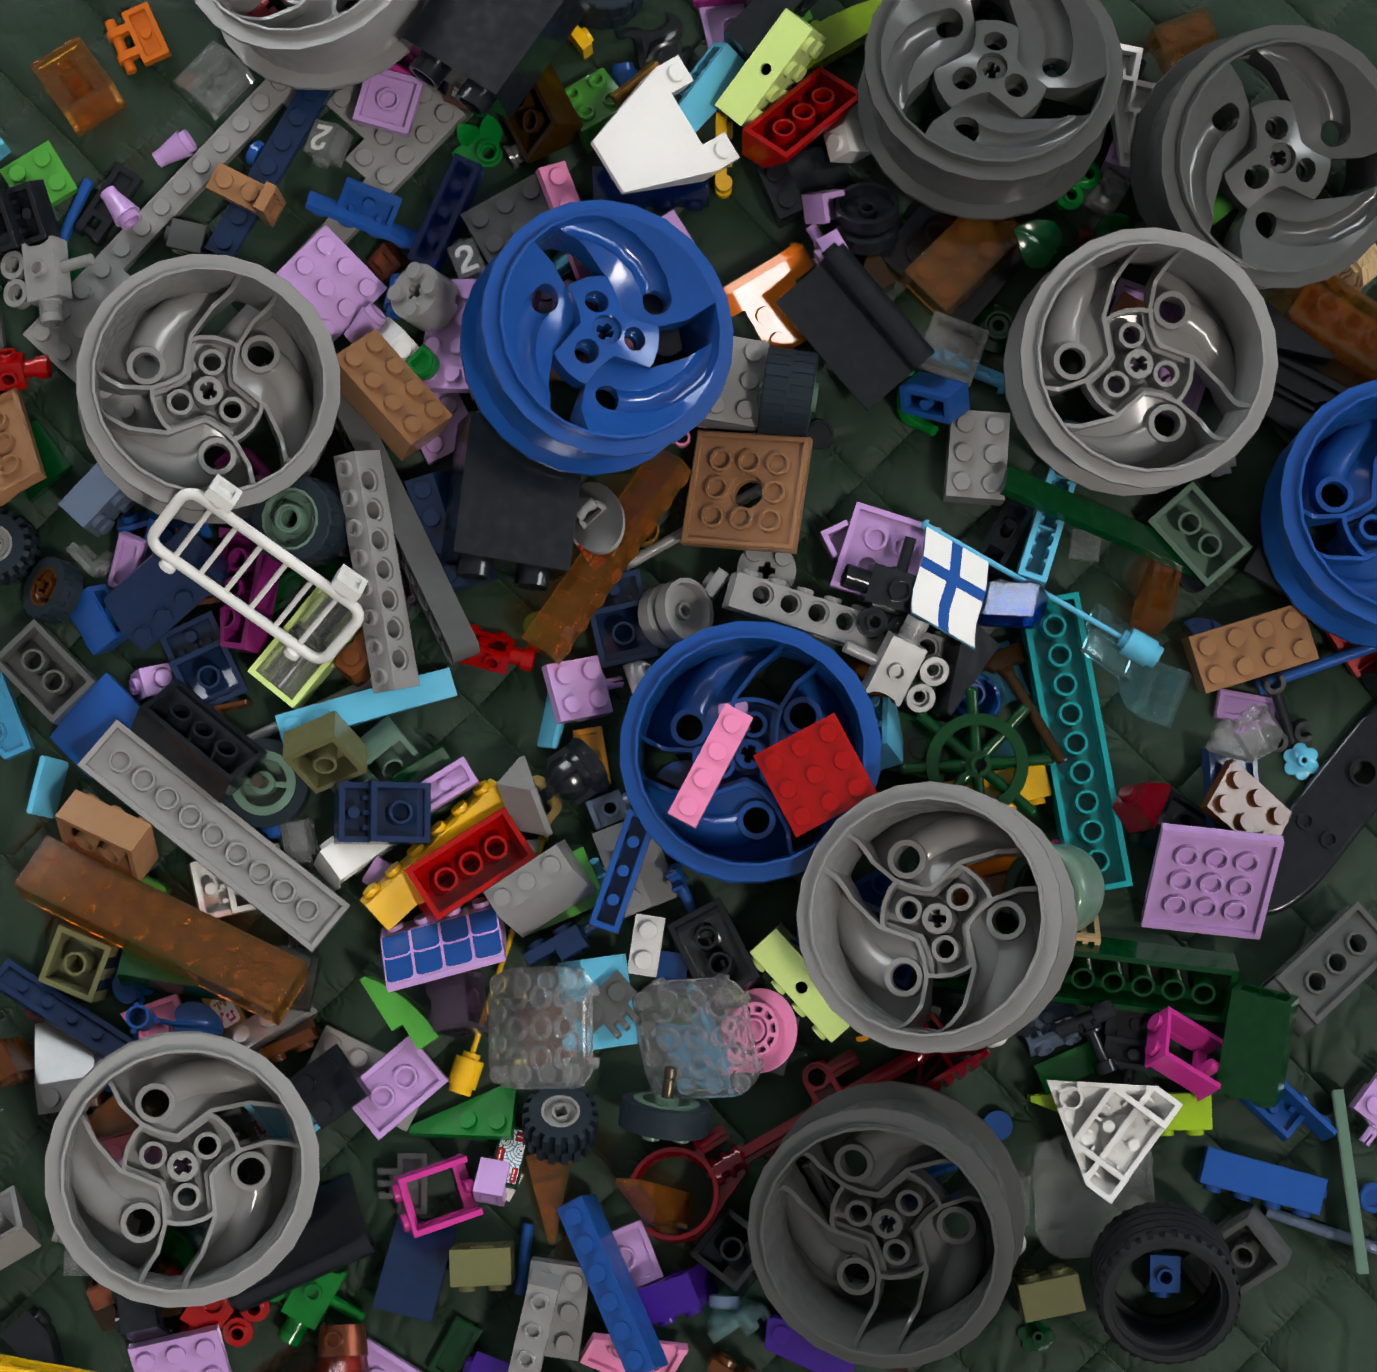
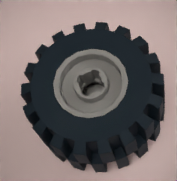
M0 508V584L10 585V581L13 583L20 582L21 575L28 577L31 573L29 568L38 564L34 560L36 556L41 557L42 550L37 548V545L41 544V539L35 536L38 531L34 526L30 525V521L4 508Z
M552 1082L547 1084V1088L540 1086L535 1089V1094L528 1096L527 1103H524L522 1135L525 1146L528 1145L530 1154L537 1153L536 1159L541 1162L546 1159L548 1164L555 1165V1162H561V1166L568 1165V1161L571 1160L573 1163L580 1161V1156L586 1157L590 1154V1148L594 1149L598 1136V1107L593 1096L589 1097L587 1090H579L578 1085L573 1083L571 1086H567L566 1082H559V1085H554Z

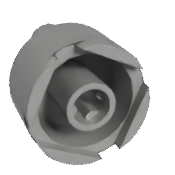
M412 262L397 278L395 284L389 288L387 297L391 300L393 311L399 317L421 331L429 332L428 330L433 328L439 330L450 322L457 310L458 304L455 303L456 294L459 296V292L452 280L431 266Z
M745 550L740 556L737 565V572H741V569H749L759 573L758 578L769 581V578H776L787 582L786 587L791 589L793 587L796 576V564L792 554ZM767 566L770 567V571L774 572V574H770L768 579L762 578L763 574L758 572V570L761 571ZM755 588L753 591L755 602L761 604L764 600V593L759 588Z

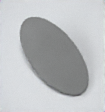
M586 482L580 485L574 539L590 553L597 555L608 554L615 550L623 539L626 526L625 513L618 497L608 487L598 482Z

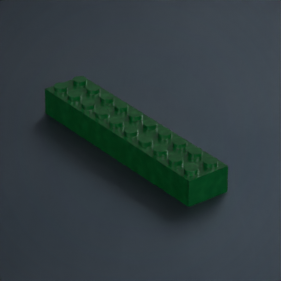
M936 916L935 922L939 923L941 927V922L945 923L946 917ZM996 924L998 930L1003 934L1013 933L1018 928V926ZM1101 937L1100 946L1094 945V942L1082 944V941H1076L1072 962L1060 990L1051 1001L1090 1006L1110 998L1115 1010L1156 1014L1170 1006L1189 1019L1226 1023L1231 991L1237 985L1239 968L1234 953ZM945 940L941 944L940 955L943 958H948L953 954L954 946L950 941ZM970 973L957 978H933V987L966 991Z

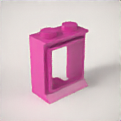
M1170 1006L1152 1015L1147 1023L1148 1033L1144 1067L1155 1069L1196 1094L1197 1102L1221 1089V1083L1209 1077L1219 1070L1220 1063L1212 1058L1207 1060V1055L1223 1046V1039ZM1170 1038L1193 1052L1192 1066L1169 1052Z
M459 1153L454 1157L393 1176L395 1185L391 1186V1192L395 1203H401L403 1214L399 1215L404 1232L409 1231L412 1237L417 1238L484 1214L482 1208L477 1206V1202L474 1199V1182L469 1177L465 1165L468 1162L467 1156ZM451 1168L463 1208L418 1223L407 1183Z

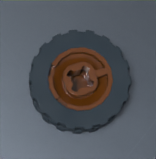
M47 556L45 559H41L33 567L32 572L27 577L26 585H24L23 606L27 611L26 613L35 619L53 625L68 619L71 613L75 611L83 591V576L81 575L82 571L74 563L55 556Z

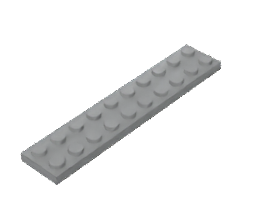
M116 720L78 763L77 766L140 817L146 819L154 828L311 953H313L349 909L350 904L227 806L215 800L120 721Z

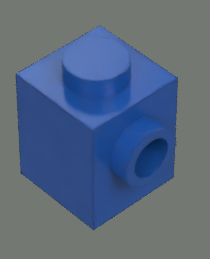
M1151 1251L1145 1253V1289L1153 1292V1297L1171 1298V1293H1180L1181 1256L1175 1252Z

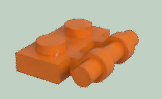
M147 1L121 12L125 21L122 25L118 26L115 19H109L104 22L108 31L106 36L109 43L114 45L118 54L116 56L120 66L124 67L127 75L137 72L134 63L136 59L141 58L145 67H148L172 56ZM131 35L135 46L128 49L124 39Z

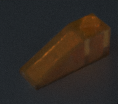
M1150 560L1134 602L1129 626L1156 637L1172 621L1182 572Z
M528 1153L525 1158L548 1243L551 1245L557 1240L561 1220L557 1208L564 1205L570 1174L568 1168H572L573 1163L571 1160L568 1161V1165L561 1166V1162H555V1165L548 1164L546 1159L542 1162L536 1159L537 1153L533 1155Z
M616 1178V1186L646 1224L657 1226L658 1231L668 1234H675V1229H687L691 1202L690 1192L645 1180Z

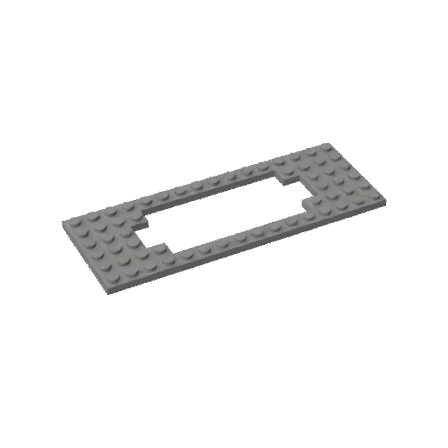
M344 6L340 13L348 9ZM401 60L398 61V63L403 64L408 67L410 66L409 63H406ZM265 79L139 211L141 214L140 221L128 230L122 229L96 256L95 264L87 266L71 283L73 299L62 302L64 324L57 327H44L40 325L39 316L22 335L44 355H49L50 360L76 383V361L85 329L102 301L130 276L126 272L165 232L166 227L171 225L172 219H177L206 189L205 186L217 164L221 162L228 165L283 107L288 108L298 90ZM363 82L335 89L326 107L363 139L345 158L346 163L365 179L363 183L393 195L457 128V125L466 119V114L457 106L444 101V94L438 89L425 84L408 138L353 122L352 117ZM328 218L295 254L325 225L345 245L360 230L354 227H345L338 221ZM246 304L217 336L238 343L250 321L260 311ZM142 355L135 360L133 370L139 377L149 379L158 373L159 364L154 357ZM211 356L204 359L203 365L207 370L215 371L220 367L221 362L218 358ZM206 388V392H204V390L202 389L201 391L203 392V396H204L211 388ZM100 390V406L113 418L129 426L161 429L153 415L150 394L120 396ZM178 396L171 400V404L174 409L182 411L189 406V401L184 397Z

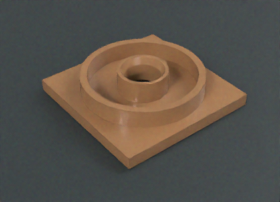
M16 387L0 395V507L12 500L21 491L47 478L21 392Z
M698 430L680 543L683 546L797 554L813 439L811 437ZM747 483H756L762 487V498L759 503L751 508L739 506L736 500L738 490Z

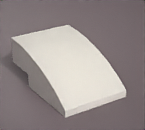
M275 843L274 845L280 849L279 843ZM197 861L188 864L200 923L257 910Z

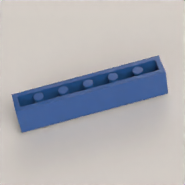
M596 1194L580 1196L557 1208L559 1217L625 1372H655L669 1365Z

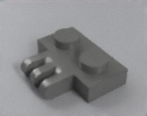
M618 970L572 1011L592 1034L604 1024L617 1039L622 1036L619 1029L615 1027L617 1023L626 1031L631 1028L624 1019L627 1014L635 1023L640 1020L638 1015L627 1004L637 994V991Z
M429 1152L397 1153V1167L377 1168L378 1175H389V1180H377V1187H389V1192H377V1199H394L391 1192V1186L395 1185L393 1176L429 1165ZM429 1176L407 1183L416 1214H428ZM400 1202L397 1203V1214H403Z

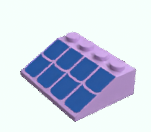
M486 897L477 898L472 901V904L461 906L432 926L425 915L421 913L415 916L413 920L406 922L400 920L390 931L385 927L381 928L380 941L388 993L506 961V928L504 921L499 918Z

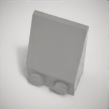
M47 1022L35 1024L34 1085L38 1115L60 1112L73 1087L100 1058ZM102 1091L89 1107L106 1104L105 1091Z

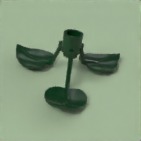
M1121 213L1105 215L1098 221L1094 229V239L1123 229H1135L1133 216ZM1032 220L1012 228L1021 259L1031 268L1037 269L1045 266L1048 267V272H1050L1066 258V253H1073L1080 248L1058 246L1062 240V232L1060 227L1050 220Z

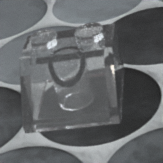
M935 311L924 338L936 352L918 368L945 378L966 382L970 387L990 331Z

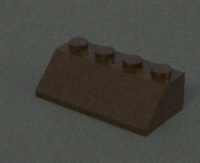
M551 63L510 119L504 117L526 163H532L567 147L583 127Z

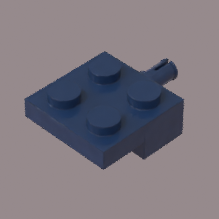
M589 922L583 925L575 924L574 926L567 923L553 931L555 934L553 938L547 941L540 938L528 945L529 951L523 955L528 964L533 967L558 954L561 961L568 962L592 948L587 940L588 935L600 928L589 924Z

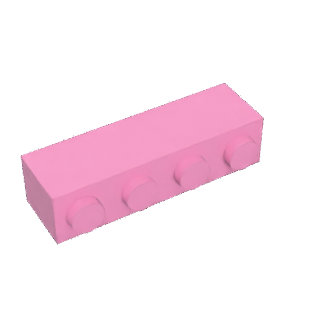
M727 703L725 704L668 811L669 816L696 829L747 733L753 717Z

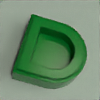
M424 343L406 362L421 380H428L434 377L440 367L438 356Z

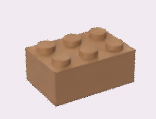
M75 789L55 815L64 849L137 884L142 881L159 858L152 825L142 817L136 818L127 814L117 805L110 806L100 801L97 796L91 793L85 794Z

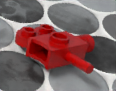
M169 1265L164 1275H181L182 1271ZM228 1298L204 1306L184 1307L179 1318L184 1323L177 1333L219 1324V1328L223 1329L224 1340L231 1346L241 1347L250 1342L254 1332L253 1322H259L268 1315L271 1302L267 1301L259 1305L260 1309L258 1311L247 1310L233 1315L231 1314L234 1310L230 1306ZM234 1329H241L243 1334L236 1336L232 1331Z

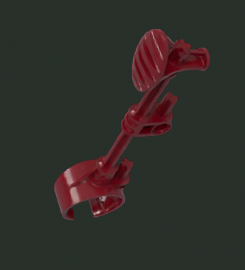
M930 1010L929 1017L939 1029L944 1028L943 1024ZM925 1022L924 1027H925V1028H930V1027L928 1026L927 1022ZM986 1048L950 1054L907 1051L850 1085L841 1087L837 1083L836 1078L860 1065L857 1056L850 1049L828 1063L822 1058L817 1062L808 1064L802 1072V1083L812 1101L811 1108L830 1094L857 1084L893 1081L918 1066L915 1085L926 1086L939 1092L941 1091V1086L947 1088L955 1083L954 1079L960 1081L967 1077V1071L974 1072L978 1069L979 1063L985 1062L991 1055V1052ZM975 1054L955 1066L949 1059ZM935 1056L939 1057L923 1080H921L923 1063ZM942 1063L946 1071L924 1084L939 1064ZM814 1072H821L826 1077V1080L820 1086H813L809 1082L810 1075ZM810 1108L744 1146L733 1144L731 1151L727 1153L721 1151V1156L715 1160L712 1157L706 1159L704 1154L730 1140L722 1124L709 1130L708 1136L704 1139L689 1141L686 1144L674 1143L667 1148L656 1150L646 1156L637 1165L629 1182L628 1200L631 1203L637 1202L638 1186L648 1169L655 1163L669 1158H683L697 1164L710 1180L713 1197L707 1216L693 1230L681 1234H667L649 1226L645 1231L657 1240L673 1244L687 1243L704 1235L715 1223L720 1210L744 1175L749 1171L751 1162L779 1147L782 1139L796 1121Z

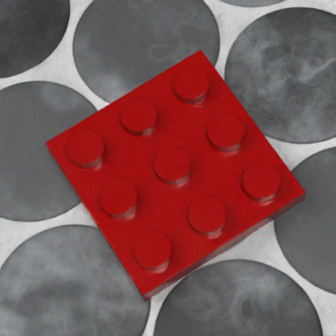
M835 713L753 755L796 838L853 808L863 799L877 794Z

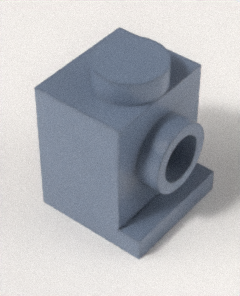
M619 789L585 802L597 831L625 820L628 809H633L627 794L621 795ZM614 803L616 811L613 814L606 813V804Z

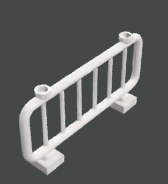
M219 474L216 475L205 492L196 488H186L175 494L150 527L147 534V543L150 549L161 558L159 567L168 574H173L176 569L279 640L286 645L283 652L290 660L297 661L302 656L312 663L324 664L334 659L364 621V611L357 600L361 597L368 580L343 563L336 572L332 582H330L231 512L243 491ZM188 500H194L207 510L176 551L172 552L160 542L159 537L183 504ZM213 513L232 526V529L201 569L198 570L179 556ZM239 531L258 546L224 588L204 573L236 532ZM262 549H264L283 564L251 604L248 605L229 591ZM287 567H289L308 581L273 623L254 608ZM315 585L333 599L298 640L279 626L310 587ZM337 602H339L351 611V620L325 651L316 652L304 642Z

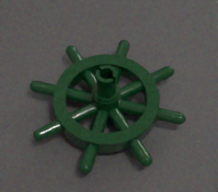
M971 686L966 690L967 714L953 718L941 726L926 712L917 713L916 718L918 722L934 736L928 746L925 762L901 764L899 772L902 775L926 774L928 781L943 783L940 773L962 771L952 784L966 786L972 779V789L985 795V779L1002 793L994 799L1006 805L1013 803L1029 817L1036 816L1037 808L1024 798L1020 792L1025 785L1029 766L1051 765L1054 763V760L1050 753L1028 754L1022 738L1015 730L1030 712L1027 704H1021L1007 721L993 715L979 713L978 692L975 687ZM980 725L997 731L983 748L981 747ZM964 727H968L970 750L952 734ZM1005 740L1009 742L1014 756L991 757ZM945 744L961 759L939 761L943 745ZM1015 767L1010 784L992 770Z

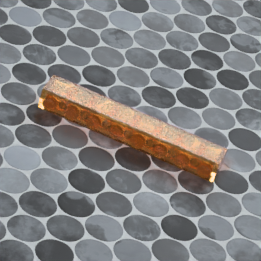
M662 449L654 458L642 463L618 498L622 504L626 520L625 532L621 543L615 550L604 555L593 554L583 548L570 567V572L565 574L522 636V639L533 650L557 664H560L564 657L570 653L579 635L586 630L589 621L597 609L604 604L606 596L613 586L619 582L631 560L637 556L644 541L653 533L656 524L664 512L671 507L672 501L680 489L688 482L692 471L682 458Z

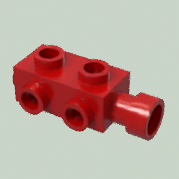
M13 348L0 350V391H9L14 387L19 391L27 389L30 377H37L38 379L52 377V365L49 355L35 356V359L26 360L24 352H16Z
M470 624L478 640L480 654L460 661L461 664L471 665L506 675L510 664L519 666L520 670L532 671L537 649L515 647L516 639L510 638L505 632L494 634L481 630L478 625Z

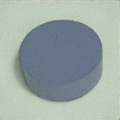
M709 1295V1307L713 1309H737L739 1307V1295Z

